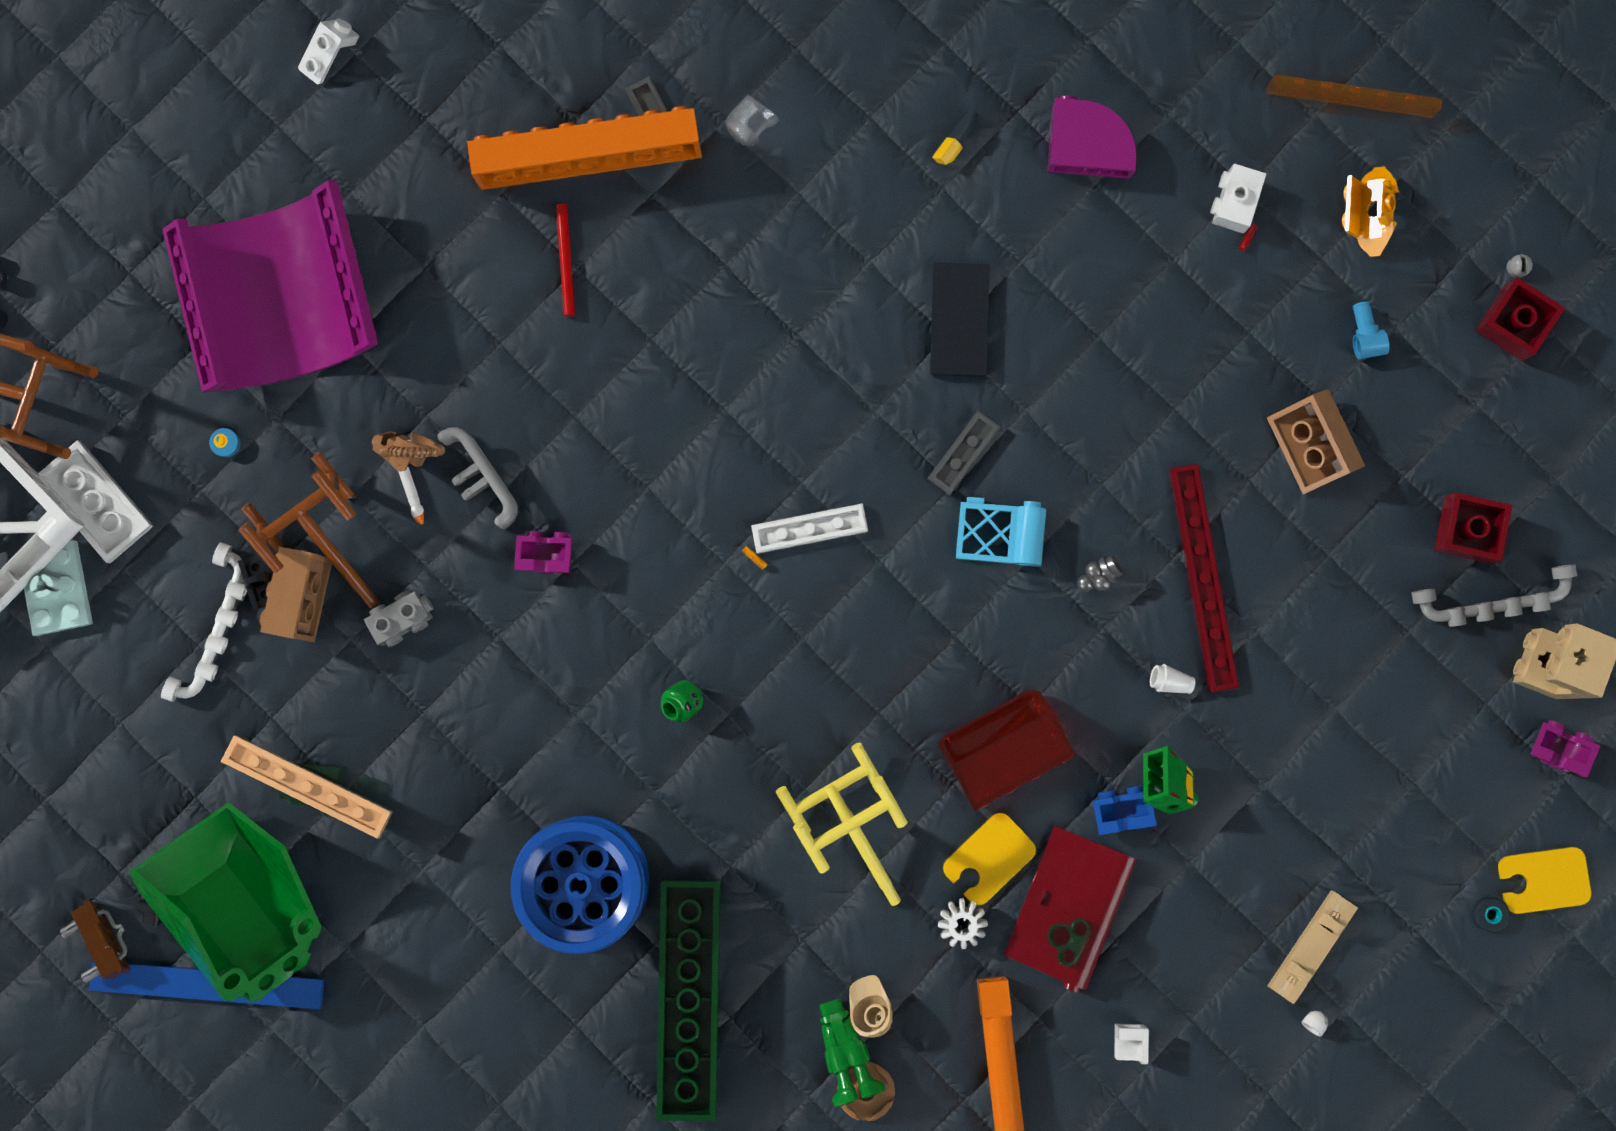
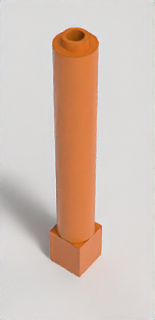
M1005 976L977 979L995 1131H1024L1008 979Z

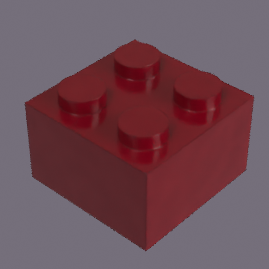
M1516 277L1503 286L1475 331L1519 360L1524 361L1537 353L1565 310V307Z
M1457 492L1445 496L1434 552L1488 564L1502 561L1513 505Z

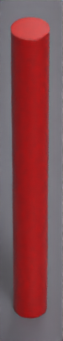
M557 204L556 215L564 316L570 317L575 316L568 211L567 204Z

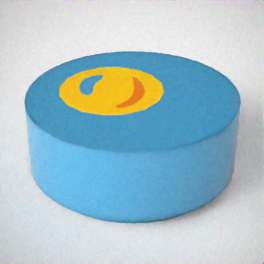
M218 429L210 437V448L218 456L224 458L232 457L240 449V438L230 429Z

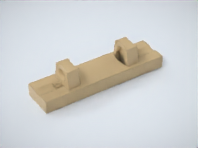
M1331 890L1267 986L1292 1004H1295L1358 907ZM1323 926H1325V927L1331 929L1332 932H1330L1329 930H1327V929L1324 928Z

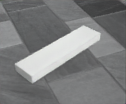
M863 503L751 525L757 554L868 532Z

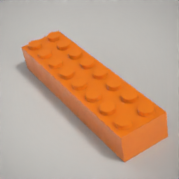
M687 106L674 107L671 111L662 113L658 110H650L643 113L642 116L635 117L623 114L616 116L615 120L608 121L596 118L588 120L587 124L580 125L563 123L559 125V128L553 129L535 127L531 129V132L526 133L507 131L502 134L503 136L498 137L480 135L476 136L474 140L467 141L471 174L481 190L702 158L694 108L688 109Z

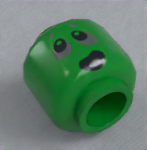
M687 680L676 682L665 690L661 696V710L663 714L675 722L683 723L700 712L703 707L701 690L698 686Z

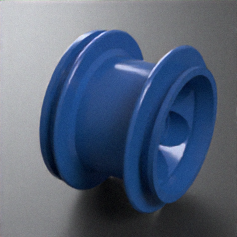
M596 816L570 817L553 823L537 832L520 851L511 876L512 903L523 927L535 940L544 946L567 954L596 952L618 941L640 917L650 890L649 866L639 843L620 825ZM563 850L573 854L574 860L571 866H564L560 862L559 855ZM592 850L602 853L603 862L600 866H594L590 863L588 856ZM552 876L557 879L559 884L557 891L551 892L546 889L544 884L546 877ZM606 876H612L617 880L618 887L616 891L610 892L604 888L603 880ZM575 877L579 881L583 879L586 881L587 889L585 892L582 893L580 889L576 891L573 889L572 881ZM562 902L572 905L573 915L571 917H563L560 914L559 906ZM591 902H597L602 906L603 914L601 917L590 915L588 906Z

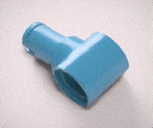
M1365 301L1353 305L1352 308L1358 327L1356 335L1353 337V349L1356 358L1360 360L1388 354L1389 339L1385 330H1379V326L1375 325L1370 302Z

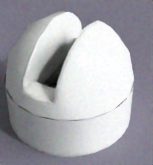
M1312 1011L1305 1016L1301 1023L1310 1032L1322 1037L1327 1029L1328 1019L1322 1012Z

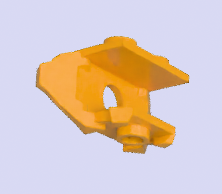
M1385 166L1375 167L1361 181L1353 176H1348L1347 185L1343 191L1346 201V213L1342 216L1343 228L1346 233L1358 240L1360 247L1370 257L1382 254L1397 225V222L1393 220L1396 207L1395 193H1399L1395 178ZM1374 202H1378L1377 216L1370 217L1368 214L1369 206Z

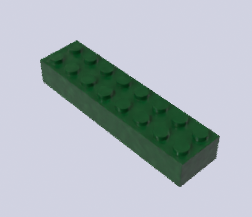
M663 878L661 880L656 1121H716L718 1097L721 879Z

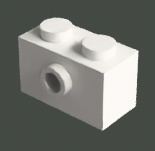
M1233 164L1228 172L1224 171L1218 186L1223 188L1220 198H1215L1210 212L1214 214L1212 224L1244 234L1251 226L1266 173Z

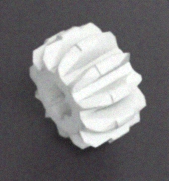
M964 898L959 899L960 907H956L952 901L948 902L951 912L942 909L940 915L945 919L938 921V927L945 929L941 933V937L946 939L952 936L949 942L952 947L956 945L958 940L961 941L962 949H966V941L970 940L973 946H976L978 943L975 935L984 938L985 932L981 928L988 926L986 919H980L985 914L983 908L974 911L976 902L973 900L969 903L968 907H965ZM963 918L964 922L968 919V927L962 929V926L957 928L958 919Z

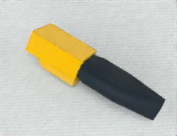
M971 109L957 124L949 138L946 137L932 157L938 164L947 165L952 163L963 149L960 143L969 134L979 117L977 111Z

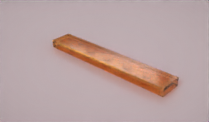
M1274 75L1267 88V94L1428 118H1433L1442 108V100L1440 98L1283 75Z

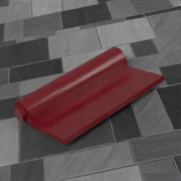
M1054 826L1004 956L1064 981L1063 987L1076 993H1079L1080 989L1087 990L1137 859Z

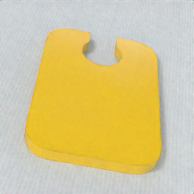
M996 813L946 859L943 871L954 884L960 878L961 872L966 868L977 870L979 873L978 884L967 889L963 894L970 902L973 900L976 902V905H983L1034 857L1036 848L1030 838L1009 816L1004 813Z
M1576 847L1508 855L1503 857L1498 863L1500 879H1507L1513 875L1520 874L1527 882L1526 888L1522 893H1502L1503 902H1505L1512 913L1521 914L1586 904L1591 898L1586 857L1582 850Z

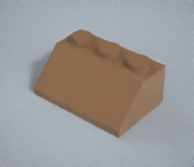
M1329 389L1313 394L1267 417L1303 494L1365 466Z
M279 547L278 553L275 556L284 567L277 573L273 572L272 581L267 585L266 596L268 599L266 608L260 616V632L315 642L332 563L327 557L318 554Z

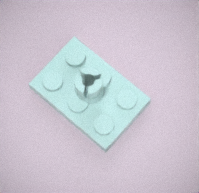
M71 540L24 588L33 636H41L93 624L78 542Z

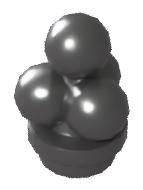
M1113 555L1109 557L1103 556L1099 559V562L1093 561L1086 566L1087 575L1080 576L1077 580V585L1084 592L1091 591L1093 587L1098 591H1106L1110 588L1111 583L1119 581V577L1124 574L1123 569Z

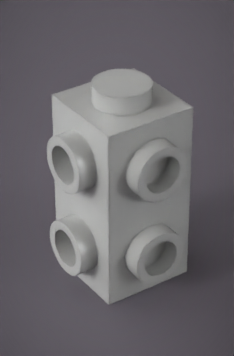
M407 590L394 598L396 602L386 607L382 604L369 611L371 616L364 619L377 645L392 647L403 640L402 635L412 630L413 633H417L428 626L427 621L433 619L430 612L433 610V606L426 595L421 596L418 592L414 591L411 593L410 590Z

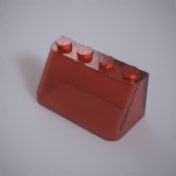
M1028 690L946 734L938 744L974 811L988 806L992 801L1015 791L1023 784L1039 778L1043 773L1064 764L1067 760L1076 756L1056 712L1038 690Z

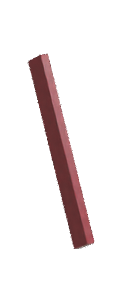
M1199 464L1170 468V480L1209 693L1239 688Z

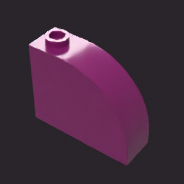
M1071 95L1055 98L1051 115L1047 172L1131 179L1136 171V147L1131 131L1123 119L1108 107L1096 102L1077 100L1075 96Z

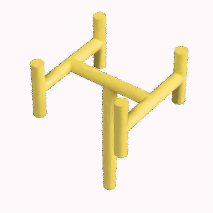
M856 743L851 749L861 766L797 803L793 800L786 786L778 788L776 794L794 822L793 829L819 873H825L830 868L820 849L849 833L880 889L884 892L891 906H895L900 903L901 899L860 826L887 810L897 828L904 827L908 821L883 777L877 772L862 743ZM867 776L881 800L853 816L839 791ZM829 798L842 823L813 839L810 834L811 828L802 813Z

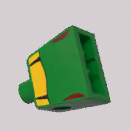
M1169 746L1143 753V802L1167 814H1174L1190 809L1198 803L1199 797L1194 792V774L1192 769Z

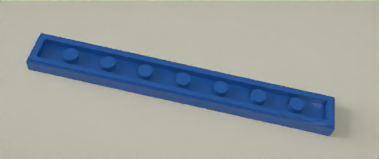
M92 961L91 968L96 966L94 961ZM128 963L130 967L129 973H122L112 980L102 979L101 975H99L89 983V991L321 1009L325 979L291 976L277 988L268 992L260 1001H249L247 998L224 1001L199 968Z

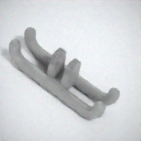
M449 427L442 430L438 434L440 442H443L446 446L455 442H461L474 461L473 465L452 479L455 486L461 485L479 473H482L484 476L461 494L463 499L469 500L491 486L503 505V511L495 518L494 523L501 529L510 527L518 515L517 503L475 439L465 430L458 427Z

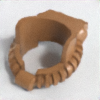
M389 431L377 434L372 439V450L400 472L405 471L409 463L419 467L423 465L426 457H438L445 453L443 445L412 432L410 437H407L405 435L397 436V432Z

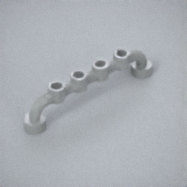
M1569 564L1551 568L1553 579H1559L1560 581L1559 587L1551 592L1534 593L1528 596L1512 597L1499 601L1483 602L1438 611L1431 604L1432 601L1437 600L1435 589H1424L1411 592L1413 604H1419L1422 613L1428 619L1435 622L1448 621L1449 627L1467 624L1466 618L1476 616L1477 622L1494 620V613L1504 611L1505 617L1522 615V608L1531 606L1533 612L1547 611L1551 609L1550 603L1560 601L1569 594L1572 585L1571 577L1577 576L1576 565Z

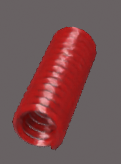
M1253 223L1248 228V232H1246L1244 239L1238 247L1239 250L1246 251L1258 228L1256 224Z

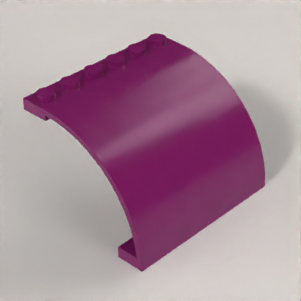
M327 180L312 190L311 195L293 204L261 215L225 223L190 227L187 219H176L162 229L202 392L242 389L304 376L347 361L378 345L369 303L363 286V278L360 274L356 250L353 246L349 223L346 218L342 195L337 181Z

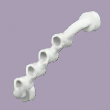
M220 542L213 555V564L225 567L227 563H230L234 567V574L227 585L222 606L216 614L215 624L207 638L202 659L196 667L194 680L190 686L181 687V680L168 677L161 692V698L174 702L176 697L185 699L194 697L201 691L206 680L212 682L216 676L218 666L212 664L216 653L222 655L227 647L228 639L223 637L226 626L233 628L238 618V612L234 611L233 607L237 599L243 601L247 594L238 561L242 559L232 552L233 547L231 545Z

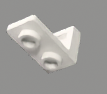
M342 19L320 22L298 69L316 84H322L339 49L355 45L360 35L354 32L351 25Z

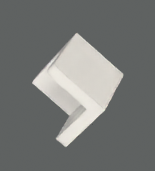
M1115 1024V1059L1135 1060L1141 1064H1148L1149 1029L1144 1024Z

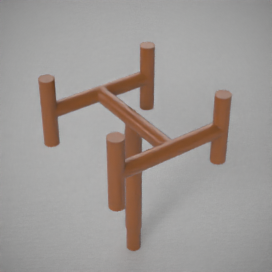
M0 334V346L35 358L25 388L0 381V395L21 400L11 430L0 425V439L49 455L68 459L71 455L69 448L25 435L23 431L47 363L52 364L54 368L91 378L97 377L98 368L75 362L37 347L31 341Z
M319 451L311 457L320 469L311 476L320 487L318 490L271 524H268L249 502L241 510L257 528V531L255 532L248 522L243 524L238 530L270 569L277 573L284 565L267 545L269 543L275 551H278L279 547H283L285 544L277 533L297 519L298 523L354 591L359 594L369 608H373L379 603V600L311 516L306 513L328 497L347 521L356 515V512L346 501L354 493Z

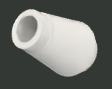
M1166 664L1156 665L1151 672L1150 686L1155 688L1157 692L1191 694L1195 687V678Z

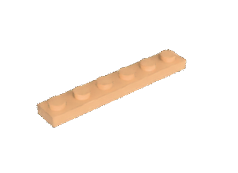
M238 735L233 736L221 760L222 763L377 839L381 837L393 811Z

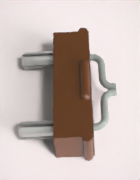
M85 900L84 905L71 912L75 922L60 930L63 938H67L80 931L96 965L81 974L82 980L87 983L101 975L102 979L112 980L122 973H129L130 967L125 959L127 947L122 939V933L125 931L123 925H116L110 912L101 909L99 903ZM109 923L114 929H120L117 933V939L122 947V950L109 926Z

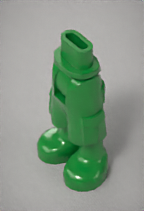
M841 998L819 1005L823 1017L820 1019V1022L825 1023L822 1024V1034L826 1048L825 1059L829 1073L836 1074L838 1080V1091L832 1098L834 1108L859 1100L848 1071L850 1067L854 1068L862 1099L885 1092V1084L880 1080H875L867 1069L866 1064L871 1060L863 1039L854 1030L850 1016H847L849 1010L844 1009Z

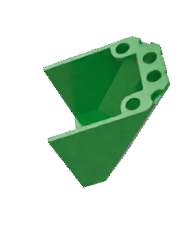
M228 802L129 871L139 893L224 1001H235L236 998L260 1001L268 992L277 988L290 978L293 973L307 965L311 953L308 951L312 940L318 938L322 927L288 851L283 844Z

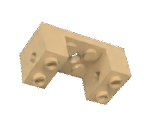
M1577 623L1565 625L1558 634L1544 628L1532 629L1524 639L1523 648L1525 650L1522 658L1518 659L1514 666L1513 674L1515 677L1513 683L1554 699L1602 698L1616 661V639ZM1539 656H1541L1540 659L1544 661V665H1542V662L1538 660Z

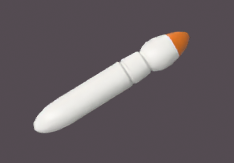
M407 467L405 471L398 472L411 506V515L417 523L422 525L424 524V509L420 505L410 469Z

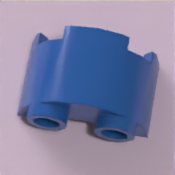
M1143 785L1126 788L1127 793L1116 795L1115 790L1098 793L1099 799L1093 800L1099 835L1157 826L1154 808L1143 802Z

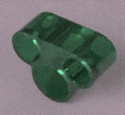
M1076 919L1070 925L1058 923L1051 926L1047 937L1049 943L1059 950L1057 958L1060 964L1070 967L1079 962L1092 934V926L1090 922L1084 919ZM1079 924L1086 926L1087 930L1084 935H1079L1076 931ZM1059 928H1065L1070 935L1069 941L1064 945L1058 944L1054 939L1055 931ZM1068 950L1074 953V959L1071 962L1066 961L1064 958V954Z

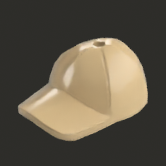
M870 975L852 983L849 989L850 1019L854 1030L861 1036L869 1038L884 1035L891 1027L893 1010L880 979L875 975Z

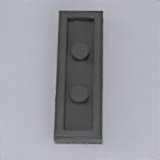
M977 411L927 480L950 496L998 432L1000 426Z

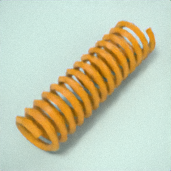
M745 545V548L742 550L743 554L745 553L752 562L754 561L763 570L767 563Z

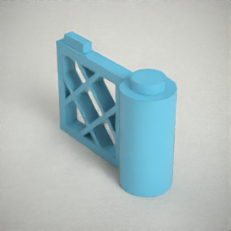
M967 497V502H961L956 559L1041 566L1046 509L1041 508L1040 502L1024 501V506L1018 507L984 504V498ZM966 509L979 510L985 519L972 529L965 521ZM983 510L994 512L988 516ZM999 512H1010L1011 523L1000 531L991 519ZM989 522L998 534L985 544L976 534V531ZM965 526H966V527L970 530V532H968V533L964 536V531H965ZM1008 530H1010L1009 540L1004 535ZM972 534L983 546L975 554L962 553L963 542ZM1002 537L1008 544V556H995L988 547ZM984 550H986L990 555H980V554H981Z

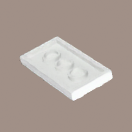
M77 440L69 447L71 455L68 459L57 457L38 475L81 518L85 525L80 530V533L106 563H111L154 526L86 446Z

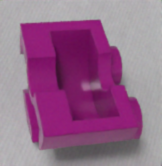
M527 531V536H517L514 570L537 571L536 573L549 574L570 573L573 543L571 534L554 532V537L544 538V532Z
M1555 721L1543 722L1530 755L1540 758V762L1567 773L1571 771L1580 777H1588L1601 745L1593 743L1594 738L1587 734L1577 732L1573 736L1564 732L1566 727Z

